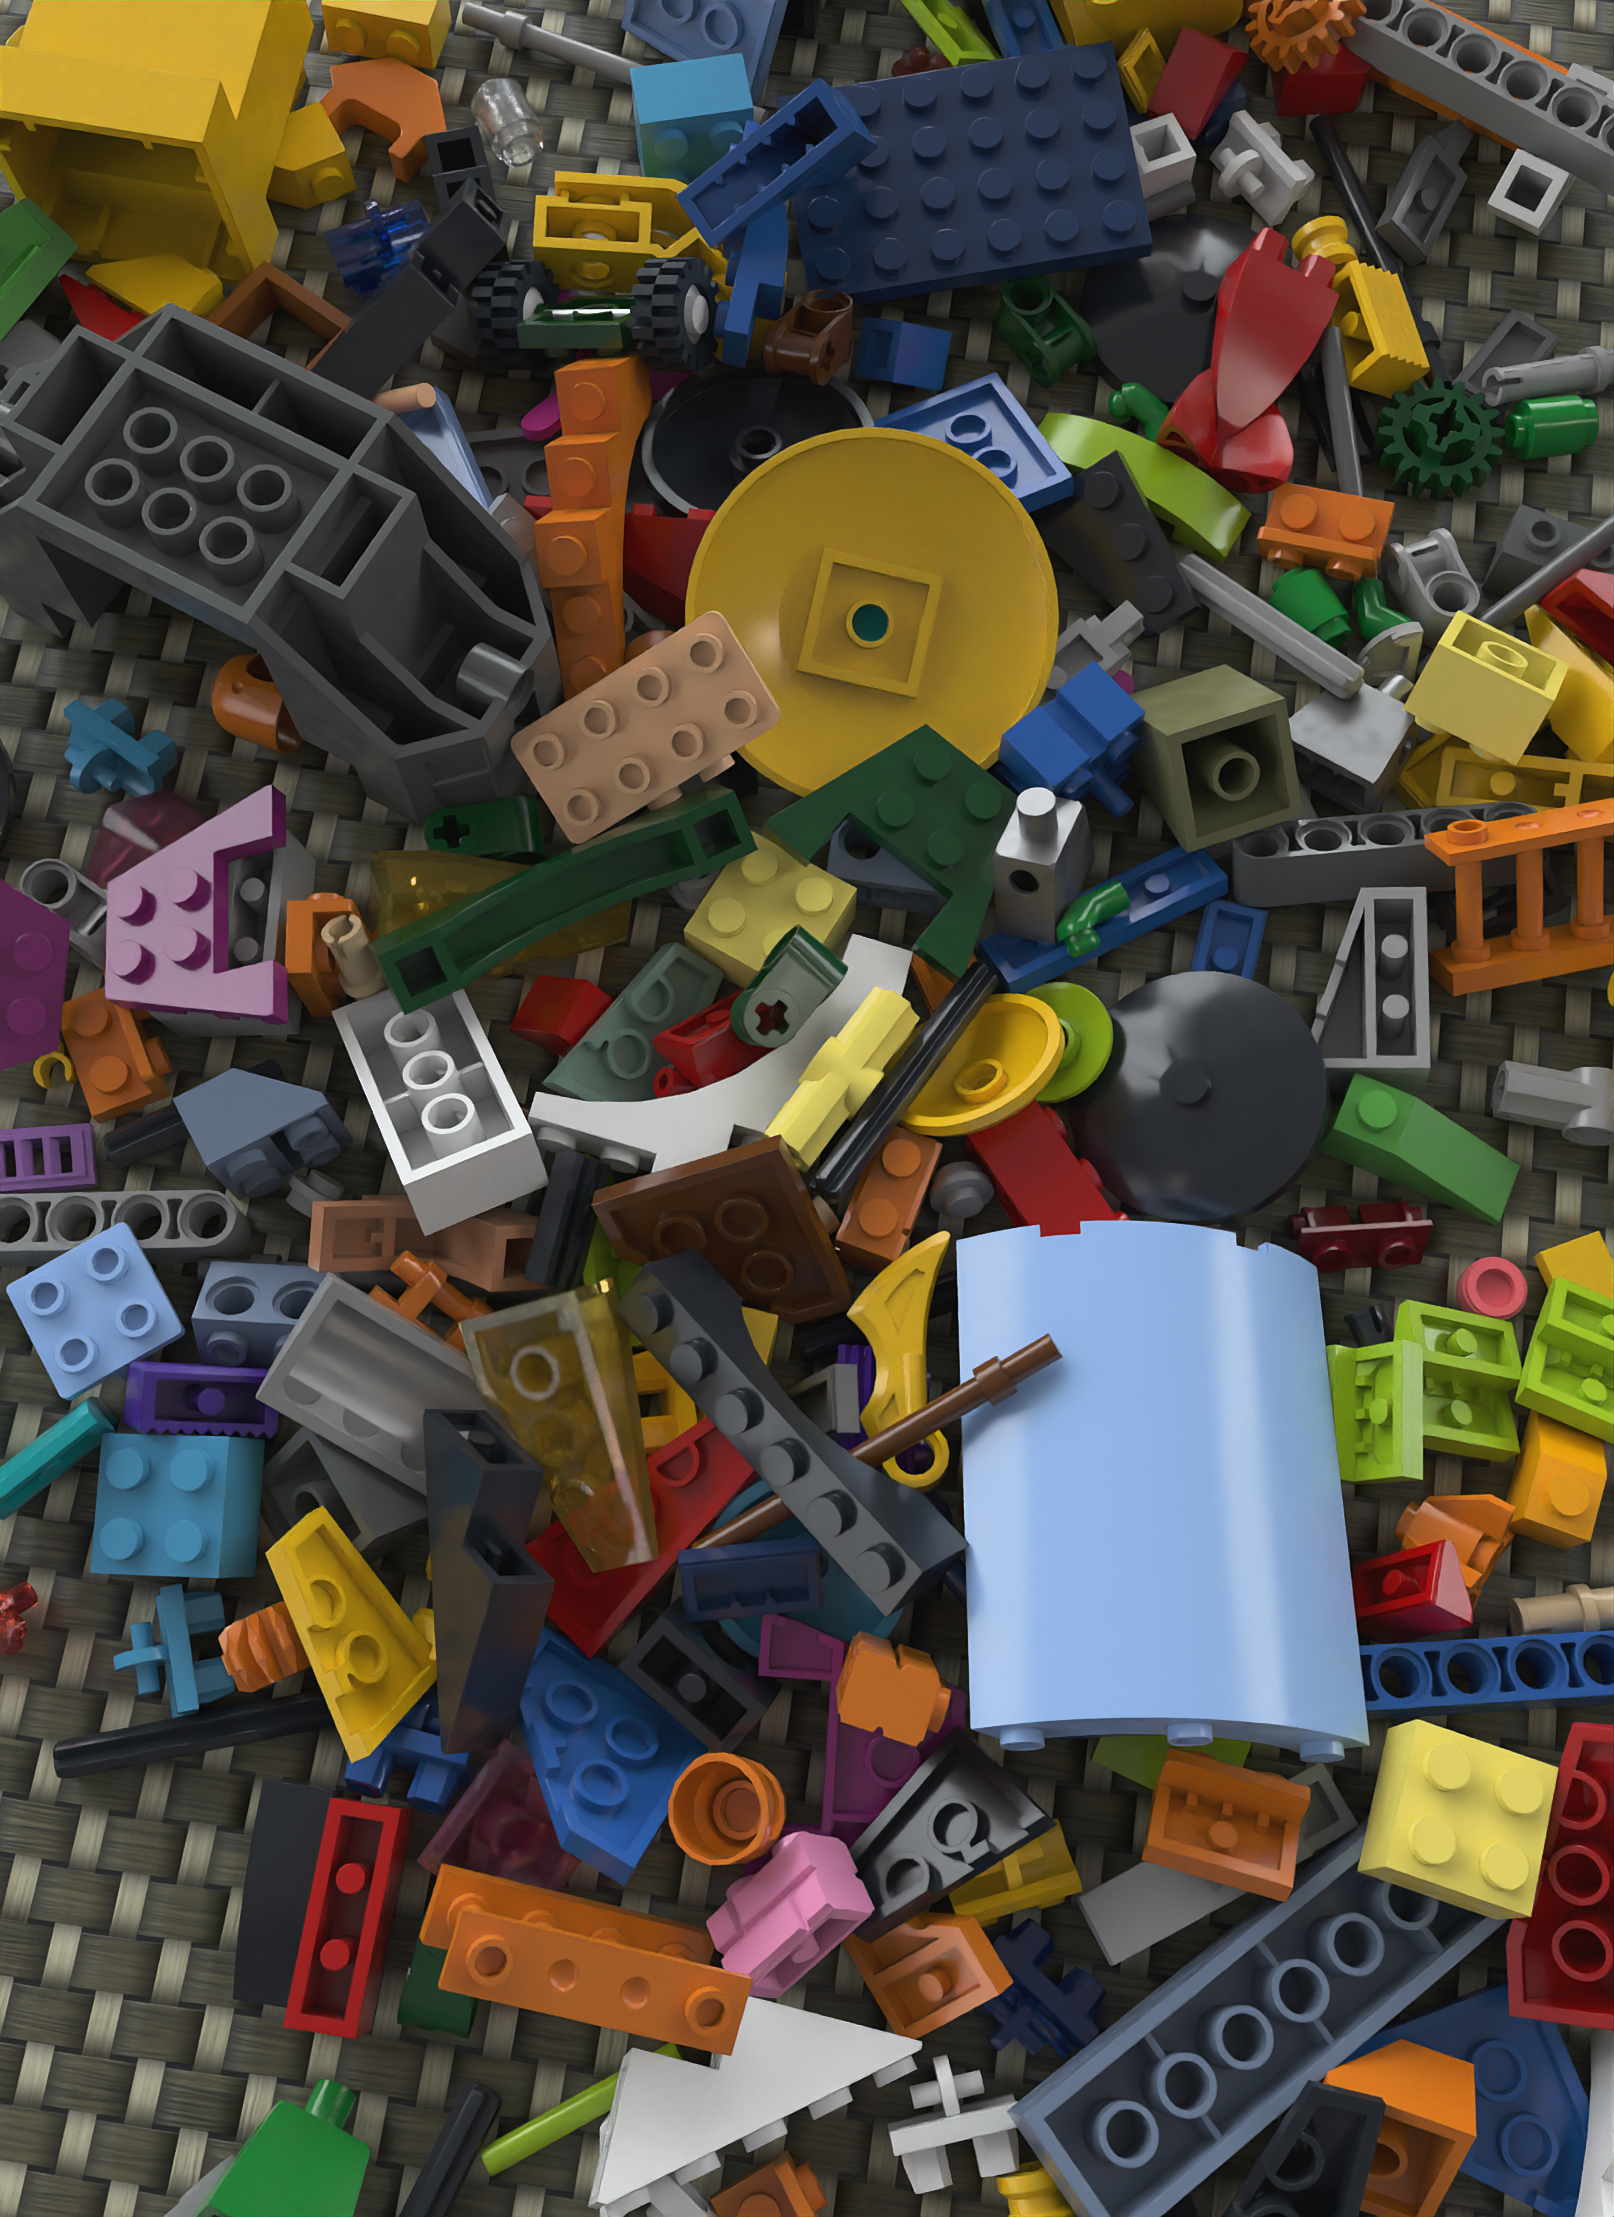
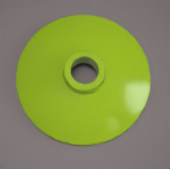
M1068 982L1047 983L1023 994L1037 998L1052 1008L1063 1028L1065 1042H1068L1053 1077L1043 1091L1035 1098L1037 1103L1044 1104L1070 1099L1088 1088L1103 1071L1113 1044L1111 1018L1099 998L1088 989L1077 984Z

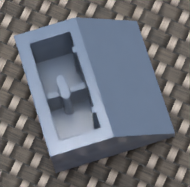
M235 1068L173 1098L206 1167L238 1201L245 1197L259 1198L273 1192L282 1185L283 1177L304 1166L316 1168L331 1162L339 1156L342 1151L341 1147L353 1141L347 1128L322 1092Z

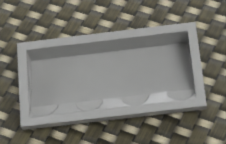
M331 1272L327 1273L303 1311L256 1394V1399L425 1496H427L423 1431L425 1409L486 1410L534 1460L537 1459L563 1418L550 1403Z

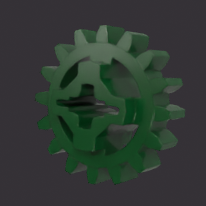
M1441 377L1434 378L1429 390H1425L1423 385L1416 380L1411 382L1406 395L1396 391L1392 395L1388 407H1383L1377 422L1380 428L1372 443L1375 450L1378 446L1386 447L1378 462L1379 469L1394 467L1397 472L1392 484L1395 487L1403 484L1405 481H1409L1413 484L1412 496L1416 498L1423 493L1424 488L1431 489L1436 502L1443 501L1448 489H1452L1454 494L1461 499L1467 495L1471 485L1481 488L1490 472L1495 469L1503 450L1499 446L1505 437L1504 429L1493 427L1500 414L1498 409L1483 411L1480 407L1486 396L1485 394L1480 392L1471 398L1465 396V382L1459 381L1453 390L1445 389ZM1437 433H1440L1442 435L1439 442L1440 446H1437L1435 444L1436 439L1438 437Z

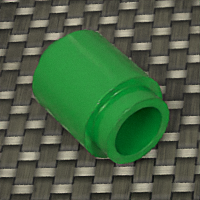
M1578 395L1519 401L1515 405L1512 414L1506 417L1504 423L1506 446L1514 451L1519 460L1578 454L1583 447H1590L1596 441L1599 429V416L1596 405L1591 399L1582 400Z
M1296 567L1283 574L1272 585L1274 593L1268 600L1270 606L1335 650L1351 636L1352 630L1347 624L1349 614L1319 569L1304 571L1302 567Z

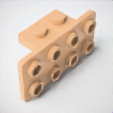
M709 611L516 733L512 737L510 744L513 753L567 838L575 844H582L645 805L652 812L672 803L683 795L678 785L697 773L704 783L731 767L735 762L730 753L777 725L781 719V710L725 617L718 611Z

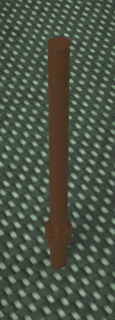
M1049 1333L1003 1360H1000L996 1355L972 1369L974 1377L848 1452L870 1467L876 1468L989 1401L995 1406L1018 1392L1016 1387L1018 1383L1061 1359L1063 1355ZM775 1494L693 1542L691 1548L748 1543L793 1517L794 1513Z

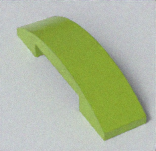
M1051 412L1047 413L1038 427V430L1073 477L1115 450L1123 453L1154 515L1175 525L1172 539L1222 564L1250 520L1251 513L1244 505L1214 479L1173 452L1137 434L1098 420Z

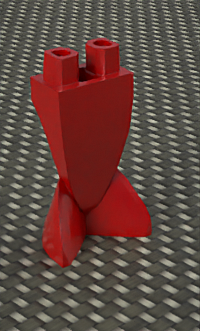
M1270 228L1261 230L1252 239L1246 250L1227 267L1217 293L1218 306L1211 368L1197 375L1177 398L1161 424L1155 439L1156 444L1188 461L1224 488L1237 493L1262 494L1273 491L1286 483L1293 465L1294 449L1286 422L1274 401L1283 393L1309 358L1327 326L1340 296L1339 293L1331 290L1336 270L1335 263L1320 255L1308 254L1300 261L1297 271L1281 263L1289 242L1285 236Z

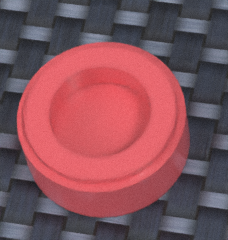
M1486 1257L1474 1262L1463 1271L1456 1286L1457 1300L1464 1312L1508 1321L1521 1311L1526 1303L1528 1294L1527 1283L1521 1271L1513 1263L1498 1257Z

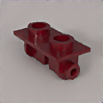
M1406 1201L1358 1205L1357 1216L1360 1224L1351 1225L1346 1206L1302 1207L1300 1214H1290L1288 1217L1289 1236L1291 1240H1298L1295 1254L1316 1266L1317 1271L1322 1273L1367 1267L1397 1269L1407 1265L1421 1264L1433 1226L1431 1220H1423L1419 1206L1409 1207Z

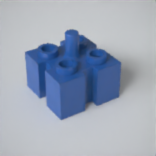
M1093 661L1059 688L1056 698L1043 708L1038 705L1002 734L997 757L1002 763L995 768L994 778L1017 796L1027 789L1041 787L1050 790L1055 797L1079 801L1086 809L1088 804L1083 799L1092 794L1114 818L1120 819L1134 805V801L1119 785L1128 777L1132 770L1129 763L1132 754L1141 743V739L1137 735H1139L1146 711Z

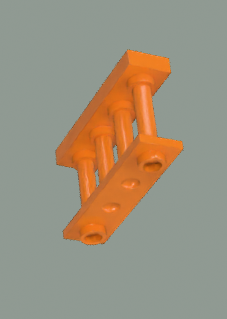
M1614 797L1491 822L1474 819L1459 820L1449 824L1445 831L1424 835L1425 847L1448 866H1455L1457 940L1451 943V947L1428 951L1429 974L1453 997L1614 964V914L1603 915L1604 836L1614 834ZM1577 842V916L1573 917L1570 923L1543 927V848ZM1516 854L1517 928L1511 931V935L1483 939L1482 860Z
M443 1863L441 1864L419 1935L422 1944L448 1950L438 1982L439 1989L727 2056L732 2055L753 1982L749 1975L709 1966L715 1945L708 1928Z

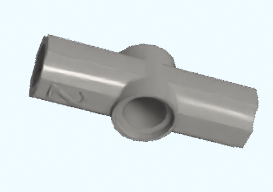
M1507 1060L1499 1066L1491 1092L1490 1107L1493 1109V1117L1562 1130L1561 1135L1564 1139L1581 1145H1614V1070L1602 1067H1581L1566 1072Z

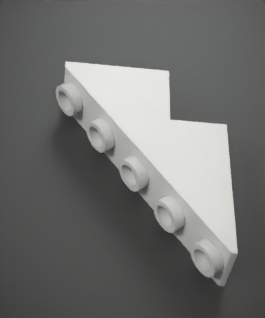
M748 1996L732 2055L727 2056L713 2052L710 2067L632 2048L623 2056L588 2207L599 2209L605 2206L608 2217H620L652 2201L647 2185L674 2172L680 2187L721 2167L715 2151L741 2138L747 2153L787 2134L788 2132L782 2118L808 2106L811 2116L815 2120L853 2101L848 2086L871 2074L877 2087L880 2088L917 2069L911 2054L921 2050L922 2041Z

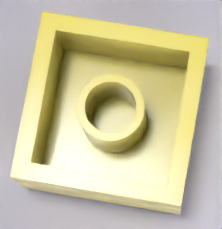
M1458 610L1438 642L1402 709L1415 715L1414 721L1422 728L1436 734H1446L1449 732L1469 742L1470 749L1478 756L1496 763L1505 760L1516 766L1555 701L1570 664Z
M753 831L751 833L758 850L725 865L684 928L686 948L724 970L723 978L741 988H745L761 969L764 960L773 947L795 925L799 924L833 953L856 917L857 888L811 863L804 867L778 845Z
M1419 1719L1389 1728L1357 1872L1496 1920L1531 1917L1558 1767Z

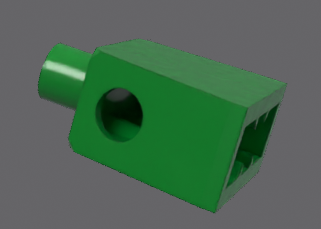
M321 2079L317 2081L304 2109L289 2101L279 2100L254 2129L198 2207L193 2217H353L370 2156V2148L365 2142L342 2130L356 2101L354 2093L340 2083Z

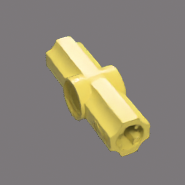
M875 986L838 1036L835 1038L831 1035L810 1062L797 1082L800 1085L790 1100L785 1102L767 1126L760 1140L781 1134L797 1169L806 1173L846 1119L848 1121L853 1119L885 1075L882 1069L891 1057L896 1055L915 1029L914 1026L920 1017L911 1008V1003L893 990H885Z

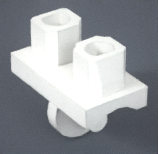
M1246 110L1233 113L1229 121L1227 135L1213 151L1210 160L1222 172L1218 181V188L1224 195L1229 198L1241 194L1271 227L1282 223L1292 204L1303 198L1314 179L1315 172L1303 159L1294 161L1289 159L1280 149V134L1269 122L1257 124Z
M947 2054L933 2057L936 2080L910 2086L914 2109L942 2103L943 2109L887 2122L894 2156H902L904 2168L915 2194L942 2189L953 2184L945 2144L970 2138L973 2141L981 2177H992L1017 2171L1019 2169L1017 2126L1007 2113V2110L1018 2102L1015 2101L1014 2095L1010 2093L959 2105L958 2099L984 2093L980 2070L952 2076Z

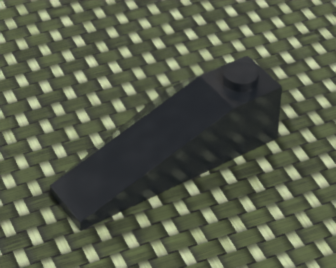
M1308 2080L1222 2217H1358L1386 2107L1383 2098Z

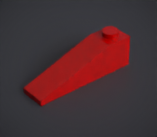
M527 495L524 509L538 521L552 511L551 497ZM635 504L633 512L626 513L624 517L623 591L641 608L680 630L685 627V602L695 555L705 531L717 511L689 508L687 519L657 516L654 505Z
M1574 1722L1571 1725L1558 1768L1531 1917L1514 1918L1506 1940L1509 2016L1614 2031V1725Z

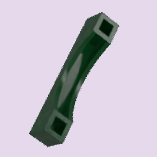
M713 783L372 940L367 944L394 1001L404 1015H407L465 988L485 972L512 955L577 921L640 895L701 877L757 851L758 848L735 791Z

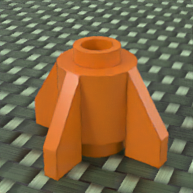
M1491 1494L1428 1496L1421 1506L1414 1502L1409 1503L1396 1526L1394 1538L1402 1541L1400 1551L1444 1539L1454 1543L1473 1612L1482 1592L1481 1588L1491 1575L1499 1557L1511 1545L1515 1533L1509 1531L1508 1527L1517 1507Z

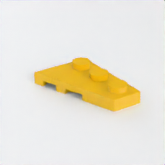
M322 1505L306 1514L265 1554L352 1764L368 1757L437 1680L436 1661L429 1659L431 1652L429 1644Z

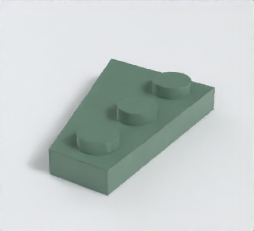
M678 942L664 944L542 1084L564 1097L587 1102H643L659 1099L653 1091V1080L656 1073L663 1067L676 1068L654 1049L652 1039L657 1034L711 1006L725 971Z

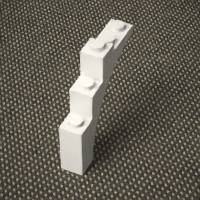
M852 934L840 958L848 966L845 977L834 992L815 1009L792 1040L785 1045L779 1046L740 1073L691 1093L643 1102H587L536 1092L527 1121L534 1138H537L536 1144L553 1153L558 1152V1149H564L569 1151L578 1150L600 1157L599 1162L611 1165V1169L618 1172L636 1173L639 1168L649 1171L651 1174L726 1151L728 1144L740 1147L759 1141L765 1133L767 1126L785 1102L789 1101L800 1085L797 1082L810 1062L831 1035L835 1038L838 1036L872 989L877 986L881 989L893 990L902 996L913 952ZM879 1082L878 1085L875 1087V1089L872 1091V1093H871L870 1096L867 1098V1100L864 1102V1104L861 1106V1108H864V1106L867 1104V1102L870 1100V1098H871V1097L873 1096V1094L876 1092V1090H877L878 1087H879L880 1082Z

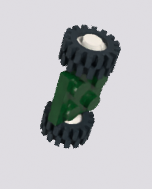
M653 258L644 262L645 268H639L636 277L640 285H633L631 295L572 296L557 303V297L561 294L559 284H552L555 275L551 269H545V263L535 260L489 262L485 266L486 271H480L477 276L481 287H473L471 297L478 301L477 307H471V318H477L478 326L473 328L472 331L474 339H482V343L478 347L481 356L488 357L487 364L491 367H497V370L542 371L547 369L546 365L554 363L555 357L573 355L579 351L578 348H594L596 357H616L629 353L630 344L640 342L636 348L639 357H645L644 364L648 368H653V371L705 370L704 366L711 364L713 361L711 353H716L719 346L713 335L719 302L715 301V296L719 292L717 282H711L714 273L710 266H705V261L701 258Z

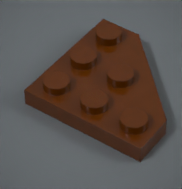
M781 1134L595 1190L591 1206L616 1254L623 1260L643 1267L647 1261L654 1262L697 1249L740 1297L768 1307V1313L778 1315L780 1321L790 1325L850 1309L854 1304V1290Z

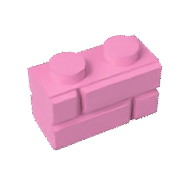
M804 1831L795 1832L783 1837L772 1848L773 1858L756 1874L743 1877L734 1882L726 1891L728 1900L706 1921L716 1950L724 1956L721 1959L723 1968L749 1975L753 1979L749 1996L779 1998L875 1910L863 1881L855 1876L858 1870L846 1844L840 1841L839 1838L810 1834Z

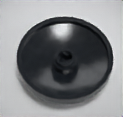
M1204 214L1165 215L1149 223L1153 241L1151 257L1090 267L1081 294L1079 315L1092 329L1098 346L1097 355L1090 362L1100 377L1115 391L1122 390V384L1140 383L1163 402L1170 411L1177 398L1195 377L1211 368L1219 287L1227 267L1246 250L1252 239L1258 234L1246 226L1221 217ZM1284 256L1281 263L1294 269Z
M748 359L745 368L720 364L700 371L681 381L670 389L652 409L641 436L640 451L644 480L652 499L664 514L672 518L687 519L689 508L718 511L731 492L752 471L772 456L790 446L814 436L833 431L875 427L869 410L859 396L834 376L831 377L827 384L821 386L812 383L810 377L786 370L778 375L769 373L764 367V359Z
M1193 971L1169 975L1151 981L1124 996L1108 1010L1113 1026V1044L1109 1059L1098 1078L1084 1091L1069 1099V1117L1074 1140L1082 1158L1087 1159L1100 1176L1103 1186L1129 1208L1161 1222L1210 1226L1241 1219L1261 1210L1283 1195L1301 1177L1315 1156L1325 1132L1329 1114L1330 1089L1327 1068L1319 1046L1303 1018L1288 1002L1269 988L1251 979L1216 971Z

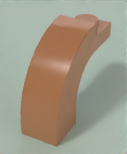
M367 1194L362 1195V1200L313 1201L308 1267L318 1273L390 1270L399 1255L408 1250L425 1264L433 1261L446 1271L448 1276L466 1280L489 1292L549 1289L547 1285L524 1279L539 1217L497 1206L425 1236L407 1195Z

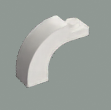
M1572 64L1566 76L1614 101V81L1578 64ZM1562 123V124H1564V125H1566V126L1573 127V126L1570 125V124ZM1517 148L1487 203L1486 211L1539 236L1555 214L1576 176L1526 149L1520 150Z

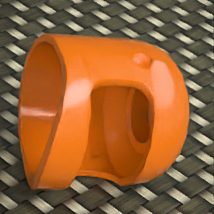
M245 652L229 659L218 672L212 688L211 706L216 721L227 733L280 754L293 753L301 746L304 739L300 737L260 653Z
M732 1753L704 1754L696 1758L675 1781L668 1801L669 1826L676 1843L692 1859L707 1865L748 1863L768 1853L781 1837L787 1819L786 1796L778 1778L764 1765Z

